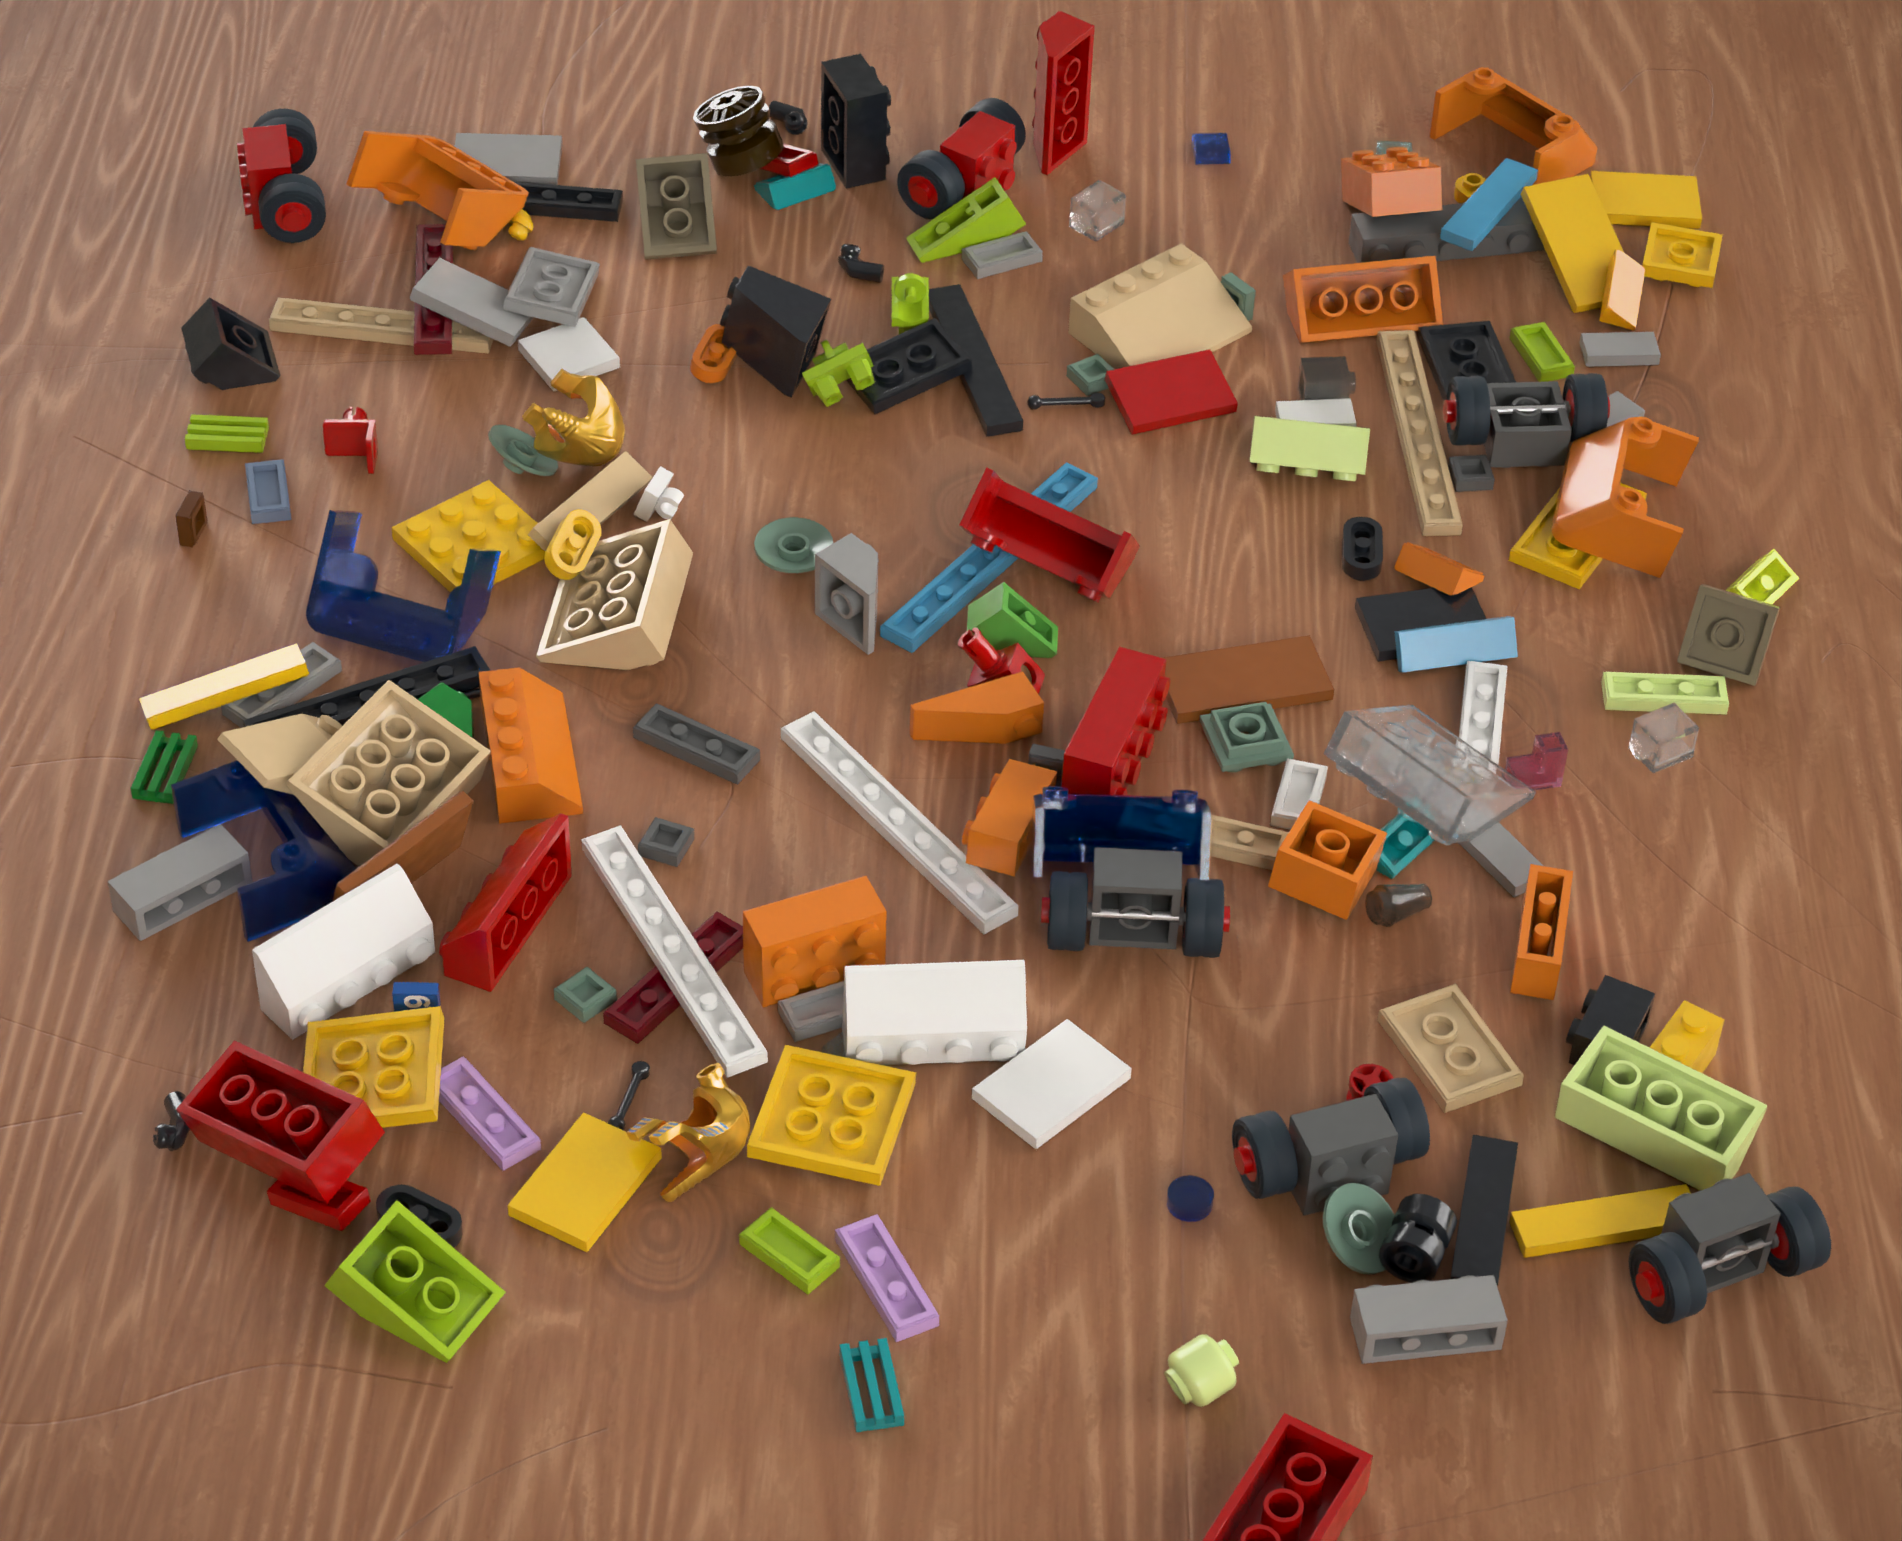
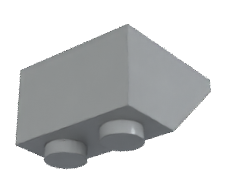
M850 533L815 554V614L869 655L874 652L879 559L878 553L871 545L864 543L854 534Z

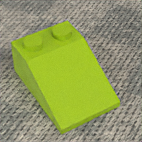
M398 1200L348 1255L324 1285L362 1318L445 1363L453 1357L506 1293Z

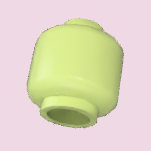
M1202 1334L1169 1355V1369L1164 1374L1170 1387L1182 1403L1192 1402L1196 1406L1203 1407L1236 1385V1373L1233 1367L1239 1364V1360L1226 1340L1222 1339L1217 1343L1210 1336Z

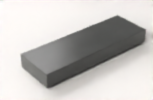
M657 703L633 727V738L737 785L760 761V749Z

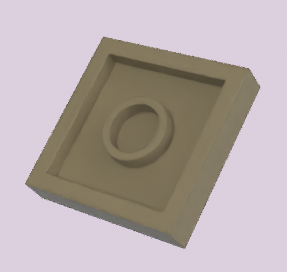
M1701 584L1677 662L1755 686L1758 682L1780 607Z

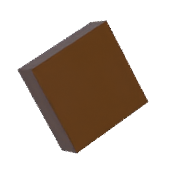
M189 490L175 515L179 544L181 546L193 548L208 523L202 492Z

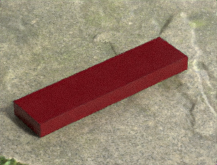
M718 911L692 933L693 938L716 972L743 949V926ZM655 966L603 1013L604 1024L638 1044L681 1004Z

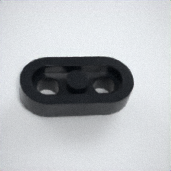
M1354 517L1347 520L1343 527L1342 569L1349 577L1358 581L1373 579L1380 574L1382 568L1383 530L1381 525L1374 519Z
M401 1184L388 1187L378 1196L376 1201L378 1221L398 1200L453 1248L461 1241L463 1236L462 1218L454 1207L409 1185Z

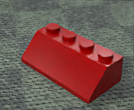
M1058 11L1047 21H1044L1037 31L1038 57L1035 63L1037 78L1034 90L1035 116L1032 121V127L1034 128V149L1041 173L1045 175L1050 174L1087 144L1095 26L1062 11Z
M560 813L524 830L516 843L506 848L498 868L493 874L489 873L486 876L478 896L473 902L466 904L458 924L452 932L448 931L442 938L439 954L443 958L444 976L492 992L572 877L569 818L567 815Z

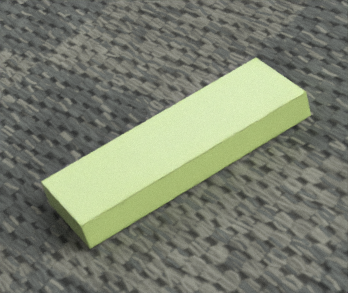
M1603 672L1601 684L1605 710L1725 715L1728 712L1729 700L1725 676Z

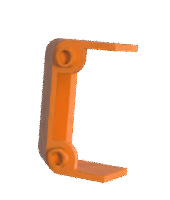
M1481 67L1473 70L1436 91L1430 138L1436 140L1482 114L1538 148L1535 151L1533 168L1538 169L1537 180L1532 185L1574 177L1595 163L1597 146L1575 119L1515 85L1490 68Z
M374 131L363 132L346 183L350 187L377 189L384 193L383 198L394 204L403 205L404 201L418 203L447 221L440 243L450 246H461L469 250L485 247L524 207L529 194L523 187L444 140L427 135Z
M1631 417L1576 439L1572 443L1565 460L1551 528L1555 539L1568 547L1661 578L1683 534L1684 528L1646 516L1648 505L1642 495L1635 489L1620 486L1623 469L1677 487L1699 442V437L1653 422L1646 417Z

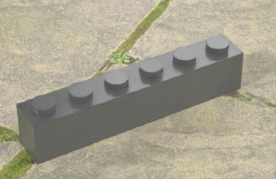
M1522 198L1513 205L1473 251L1440 239L1441 228L1464 203L1442 205V210L1377 217H1372L1366 213L1352 214L1348 242L1357 263L1435 255L1436 261L1545 251Z

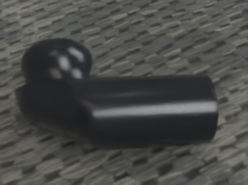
M775 100L770 103V117L783 121L790 134L800 135L805 132L808 121L803 109Z
M842 245L841 256H838V263L850 277L882 282L884 275L883 264L864 262L859 259L860 248L857 245Z
M171 1092L165 1097L164 1106L170 1117L169 1125L161 1123L155 1127L157 1135H153V1143L159 1149L168 1148L169 1151H174L181 1148L185 1143L190 1129L176 1111L177 1107L186 1098L182 1092Z

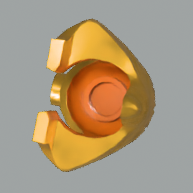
M561 368L550 382L551 386L571 399H584L587 403L588 414L584 418H578L555 408L547 407L544 409L532 403L522 417L524 421L532 425L536 433L534 448L545 457L563 463L585 466H600L608 463L618 455L623 444L625 426L621 412L614 398L598 376L570 374Z
M720 1063L711 1064L696 1075L701 1086L693 1090L694 1107L687 1120L678 1123L644 1117L626 1132L630 1140L637 1142L652 1132L648 1137L653 1144L663 1146L668 1142L681 1150L690 1159L688 1166L660 1193L661 1197L667 1202L675 1201L677 1197L687 1192L689 1188H693L696 1183H700L702 1179H706L733 1160L744 1148L750 1133L747 1107L742 1098L726 1084L722 1077L725 1071Z

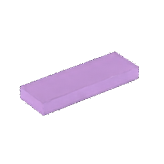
M464 1056L441 1068L439 1101L502 1171L541 1150L540 1138Z
M878 1214L835 1230V1241L896 1342L939 1326V1314Z

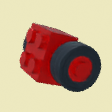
M986 98L975 104L963 115L959 129L940 144V152L934 150L922 151L902 166L897 176V187L905 204L917 215L926 219H934L994 177H996L1004 191L1009 190L1015 180V171L1013 170L1014 155L1021 150L1026 139L1025 126L1017 111L1005 101L997 98Z
M286 108L271 110L259 117L253 127L242 128L244 143H237L245 216L253 215L254 229H265L270 236L279 241L287 243L303 242L318 234L326 219L325 200L321 188L309 177L300 175L315 160L317 154L316 133L313 124L304 114Z

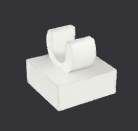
M661 466L646 487L633 515L648 522L656 510L665 519L673 518L678 509L677 506L684 497L680 490L668 487L674 475L673 473Z

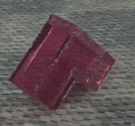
M1560 732L1535 735L1532 754L1507 757L1504 778L1512 794L1561 787L1568 747Z

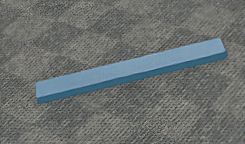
M1066 462L1031 494L1071 512L1097 489L1098 477ZM972 545L880 626V637L913 653L1012 565L1018 557L996 547L990 553Z

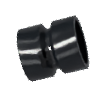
M1427 1194L1406 1196L1400 1202L1392 1220L1391 1228L1388 1229L1379 1250L1378 1256L1383 1267L1396 1278L1409 1283L1419 1280H1432L1436 1276L1444 1257L1445 1249L1448 1247L1456 1229L1457 1219L1455 1213L1447 1204Z

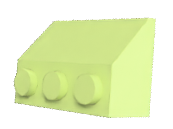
M1254 416L1249 462L1257 463V471L1279 473L1280 466L1295 467L1294 475L1317 477L1318 470L1334 471L1333 479L1356 481V474L1365 475L1370 428Z

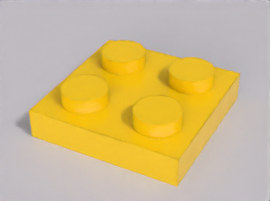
M1651 222L1642 264L1645 268L1644 277H1650L1659 281L1668 280L1685 283L1693 287L1713 288L1723 234Z

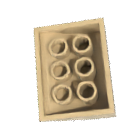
M1182 243L1072 297L1070 300L1069 334L1095 354H1099L1115 369L1208 349L1214 352L1252 332V325L1208 263Z
M671 519L598 541L586 567L571 580H559L536 655L540 662L631 670L645 665L651 666L665 659L693 556L692 550Z
M388 680L287 781L286 786L346 857L360 867L458 792L464 791L468 794L481 780L491 751Z

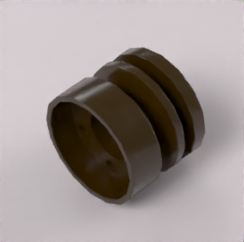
M741 86L726 90L702 103L694 113V122L700 130L699 134L702 140L708 143L707 153L718 175L729 177L753 172L773 161L783 150L784 143L773 120L769 119L771 111L765 103L766 99L759 87Z

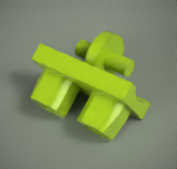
M913 273L892 277L891 327H899V334L929 321V277H921Z
M826 339L820 342L825 353L813 358L815 367L802 373L812 395H817L826 407L839 402L843 398L837 384L851 378L856 390H863L875 383L871 369L874 365L863 343L851 349H848L846 343H843L832 349Z

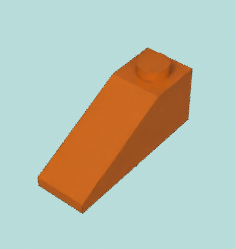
M1022 671L911 704L910 736L913 740L1006 744L1042 733L1044 702Z

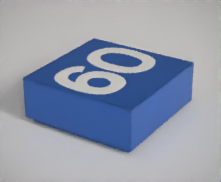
M394 982L393 984L394 1012L441 1006L439 983Z

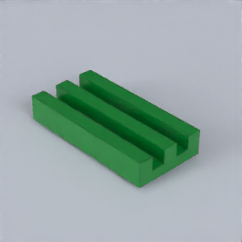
M156 730L130 788L132 799L173 804L197 750V736L188 734L187 739L182 740L180 733L172 732L170 738L165 737L164 731ZM163 749H165L164 752H163V754H162V757H161V759H160V761H159V764H158V766H157V768H156V770H155V773H154V775H153V777H152V780H151V782H150V784H149V786H148V789L146 790L147 785H148V783H149V781H150V779H151V776H152V774H153V772H154V769H155V767H156V765H157V763H158V760H159V758H160V756H161V753H162ZM181 751L164 792H159L162 782L166 779L169 772V766L175 752Z

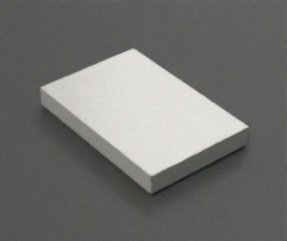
M1066 1019L973 1087L972 1099L1034 1149H1037L1131 1079L1132 1068L1070 1020Z

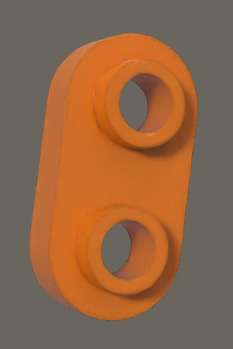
M720 324L707 328L693 352L690 371L697 379L705 383L722 381L737 358V351L732 347L729 349L722 343L725 327Z

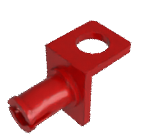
M349 407L343 413L342 419L324 420L325 454L327 456H367L368 474H374L378 456L375 419H368L367 413L360 407H356L355 415H352L353 407Z
M976 627L972 631L969 629L960 637L958 646L975 662L967 687L1022 672L1021 667L1024 665L1030 671L1032 686L1039 694L1045 674L1018 642L1001 650H995Z

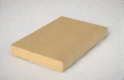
M1456 984L1379 1010L1378 1022L1444 1113L1522 1086L1523 1073Z

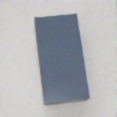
M284 459L246 463L245 469L252 524L291 520Z

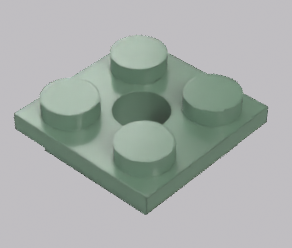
M1267 702L1212 710L1211 714L1200 715V724L1222 772H1239L1243 768L1265 764L1275 766L1283 761H1287V758L1293 759L1294 753L1271 704H1267Z

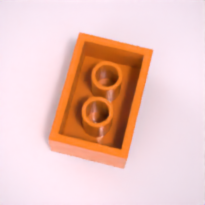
M1406 147L1386 149V154L1374 155V152L1370 150L1352 152V157L1341 158L1342 201L1372 217L1442 210L1441 167L1429 162V158L1419 157L1417 152H1408Z
M867 876L743 911L744 973L763 1008L777 1004L780 1000L844 981L845 966L885 965L887 911Z

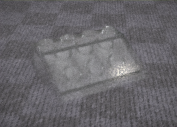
M1414 705L1344 711L1324 752V755L1336 763L1335 766L1341 773L1358 778L1367 785L1366 789L1370 794L1398 807L1397 812L1402 817L1420 823L1430 830L1429 836L1445 845L1473 840L1531 801L1536 794V791Z

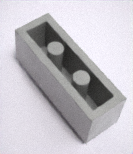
M221 824L107 881L113 912L139 941L253 883L248 852Z
M1494 1275L1479 1277L1463 1276L1458 1279L1439 1281L1419 1280L1409 1284L1371 1285L1366 1288L1354 1289L1350 1321L1362 1364L1502 1350L1508 1322Z

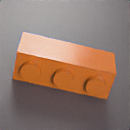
M1009 759L1001 774H994L988 797H981L977 806L975 820H968L963 831L962 844L967 846L966 864L1015 876L1054 804L1057 771Z
M1530 864L1523 899L1510 993L1554 1000L1562 962L1573 871Z

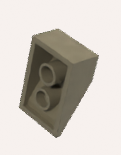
M708 154L636 159L645 260L717 254Z

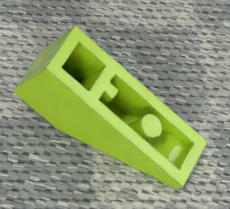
M994 177L906 237L921 263L960 254L962 249L1010 236L1026 225V222L996 177Z

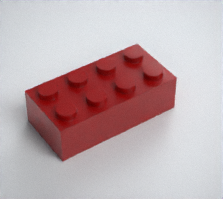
M1119 646L1064 752L1060 814L1108 827L1114 813L1122 812L1127 799V787L1129 784L1133 786L1136 784L1140 774L1142 757L1148 758L1151 754L1155 738L1154 732L1155 730L1161 732L1166 722L1168 708L1162 706L1170 687V678L1165 677L1166 659Z
M235 1040L176 1109L199 1142L326 1204L329 1203L385 1134V1131L364 1100Z
M1284 1413L1202 1541H1336L1367 1491L1373 1455Z

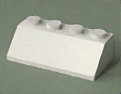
M398 864L393 865L252 949L261 1011L292 1040L307 1031L308 1022L326 1020L342 1009L352 1006L363 996L380 986L388 984L399 974L416 964L424 962L430 955L435 953L433 922L403 868Z
M1024 960L845 966L842 1013L845 1057L879 1065L1012 1060L1023 1052L1026 1046L1027 1012Z

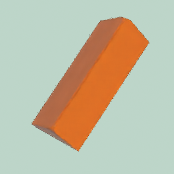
M1410 542L1403 544L1394 567L1396 571L1448 595L1459 594L1483 582L1485 577L1482 572L1429 548Z

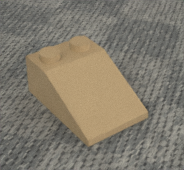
M297 714L225 731L220 734L217 740L263 787L293 794L286 786L287 781L342 725L327 715H321L320 718L306 714Z

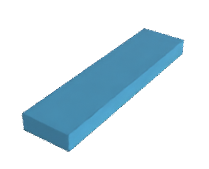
M1505 158L1441 228L1440 239L1473 251L1521 198L1523 188L1531 186L1537 180L1538 169Z

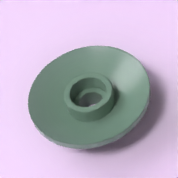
M494 425L488 433L489 440L497 452L504 458L503 464L509 470L517 474H522L526 471L541 476H551L557 471L558 462L538 453L534 448L535 438L506 425Z
M789 517L772 521L761 528L755 537L754 549L758 559L773 570L784 573H804L815 569V554L833 544V538L823 525L813 520Z
M1348 1183L1338 1187L1327 1198L1323 1210L1324 1232L1331 1249L1342 1263L1358 1273L1371 1275L1386 1270L1381 1264L1378 1255L1394 1218L1391 1207L1379 1193L1366 1185Z

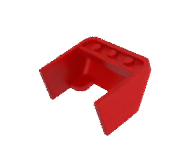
M987 467L959 524L963 530L973 536L971 544L990 553L996 547L1080 586L1078 594L1098 603L1101 597L1110 599L1140 547L1132 534L1124 531L1121 536L1008 484L994 470Z

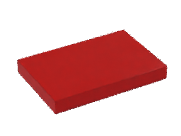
M1210 349L1106 371L1105 382L1132 435L1237 411L1238 402Z

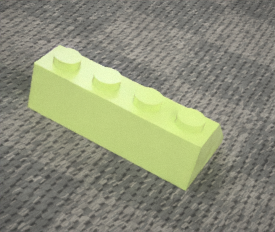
M1603 1026L1561 1083L1555 1118L1701 1191L1712 1187L1722 1179H1732L1740 1168L1768 1105Z

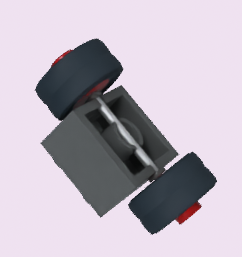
M1597 373L1568 375L1564 383L1563 395H1561L1558 381L1487 383L1485 378L1481 376L1453 377L1449 381L1446 400H1444L1443 418L1447 424L1451 444L1456 446L1484 444L1490 467L1503 468L1565 465L1569 442L1573 443L1576 439L1606 428L1610 415V400L1607 396L1606 384L1603 376Z
M1095 848L1091 902H1088V877L1086 873L1055 871L1050 876L1049 897H1042L1041 923H1048V949L1084 950L1087 921H1090L1089 945L1176 949L1178 925H1181L1183 955L1188 957H1219L1222 948L1223 932H1229L1230 906H1224L1223 881L1219 879H1187L1183 907H1180L1182 895V852Z
M1395 1078L1387 1082H1379L1368 1086L1364 1096L1361 1098L1291 1115L1289 1130L1283 1119L1275 1111H1265L1256 1115L1241 1117L1233 1124L1232 1144L1236 1167L1246 1189L1252 1197L1263 1199L1275 1194L1291 1191L1303 1216L1320 1211L1323 1212L1329 1195L1338 1187L1348 1183L1366 1185L1381 1196L1388 1194L1393 1165L1405 1162L1406 1160L1418 1159L1426 1155L1430 1146V1129L1423 1101L1414 1084L1407 1078Z
M1747 1173L1734 1179H1722L1712 1187L1693 1194H1682L1669 1202L1662 1233L1637 1243L1630 1250L1629 1272L1637 1297L1647 1313L1657 1322L1669 1324L1700 1312L1706 1305L1708 1293L1763 1273L1767 1262L1776 1272L1786 1277L1797 1276L1822 1266L1828 1261L1831 1254V1237L1823 1212L1808 1192L1800 1187H1787L1776 1193L1766 1195L1751 1174Z

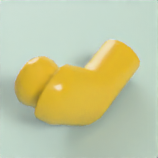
M522 209L508 223L511 225L508 233L519 241H524L527 238L528 232L531 233L534 228L530 215Z

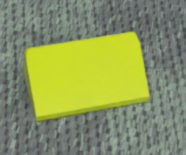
M1772 549L1752 564L1725 591L1773 604L1799 577L1777 551Z

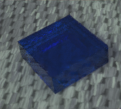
M1227 133L1192 134L1191 145L1195 165L1230 164L1231 151Z

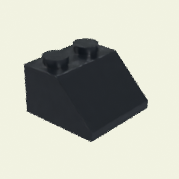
M209 297L181 327L191 365V372L200 382L205 384L211 383L221 390L275 382L279 379L280 373L268 331Z

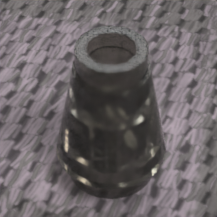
M1424 883L1377 885L1373 891L1368 892L1365 899L1366 912L1370 920L1376 925L1382 924L1386 927H1390L1423 909H1427L1432 904L1431 891Z

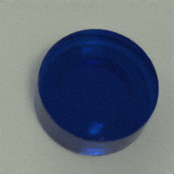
M1181 1176L1169 1185L1167 1193L1168 1210L1173 1216L1183 1221L1195 1222L1202 1220L1212 1211L1213 1188L1206 1180L1198 1176Z

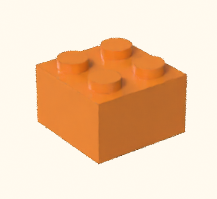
M1309 800L1277 851L1268 887L1347 920L1377 869L1387 833Z

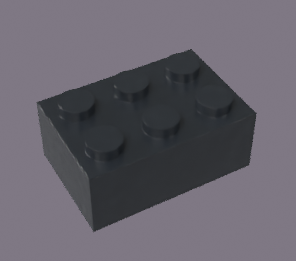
M861 53L821 62V151L846 189L886 180V165L890 163L886 142L887 136L891 132L890 123L887 118V107L891 105V95L888 87L882 85L878 79L875 68L869 66Z

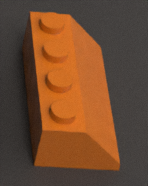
M1436 255L1293 269L1283 275L1287 313L1299 343L1377 336L1378 331L1413 330L1418 332L1419 327L1443 325Z
M520 667L478 672L481 710L487 748L491 751L489 762L499 824L552 818L560 813L567 816L583 814L563 693Z

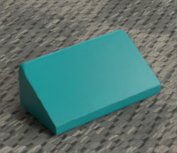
M819 163L793 177L780 174L756 182L754 188L772 208L780 210L832 192L836 189V184L831 166L827 163Z
M1414 801L1400 811L1380 829L1386 832L1387 836L1376 870L1390 879L1394 878L1442 834L1417 801Z

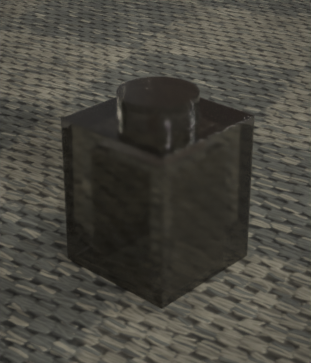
M1346 357L1301 358L1298 378L1300 400L1348 399L1349 394H1355V372L1349 371Z

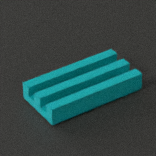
M887 1338L877 1339V1345L869 1346L868 1340L858 1342V1348L851 1349L849 1343L839 1344V1355L856 1433L904 1426L905 1415ZM879 1358L891 1410V1415L888 1416L884 1415L872 1359ZM853 1362H862L874 1418L865 1419Z

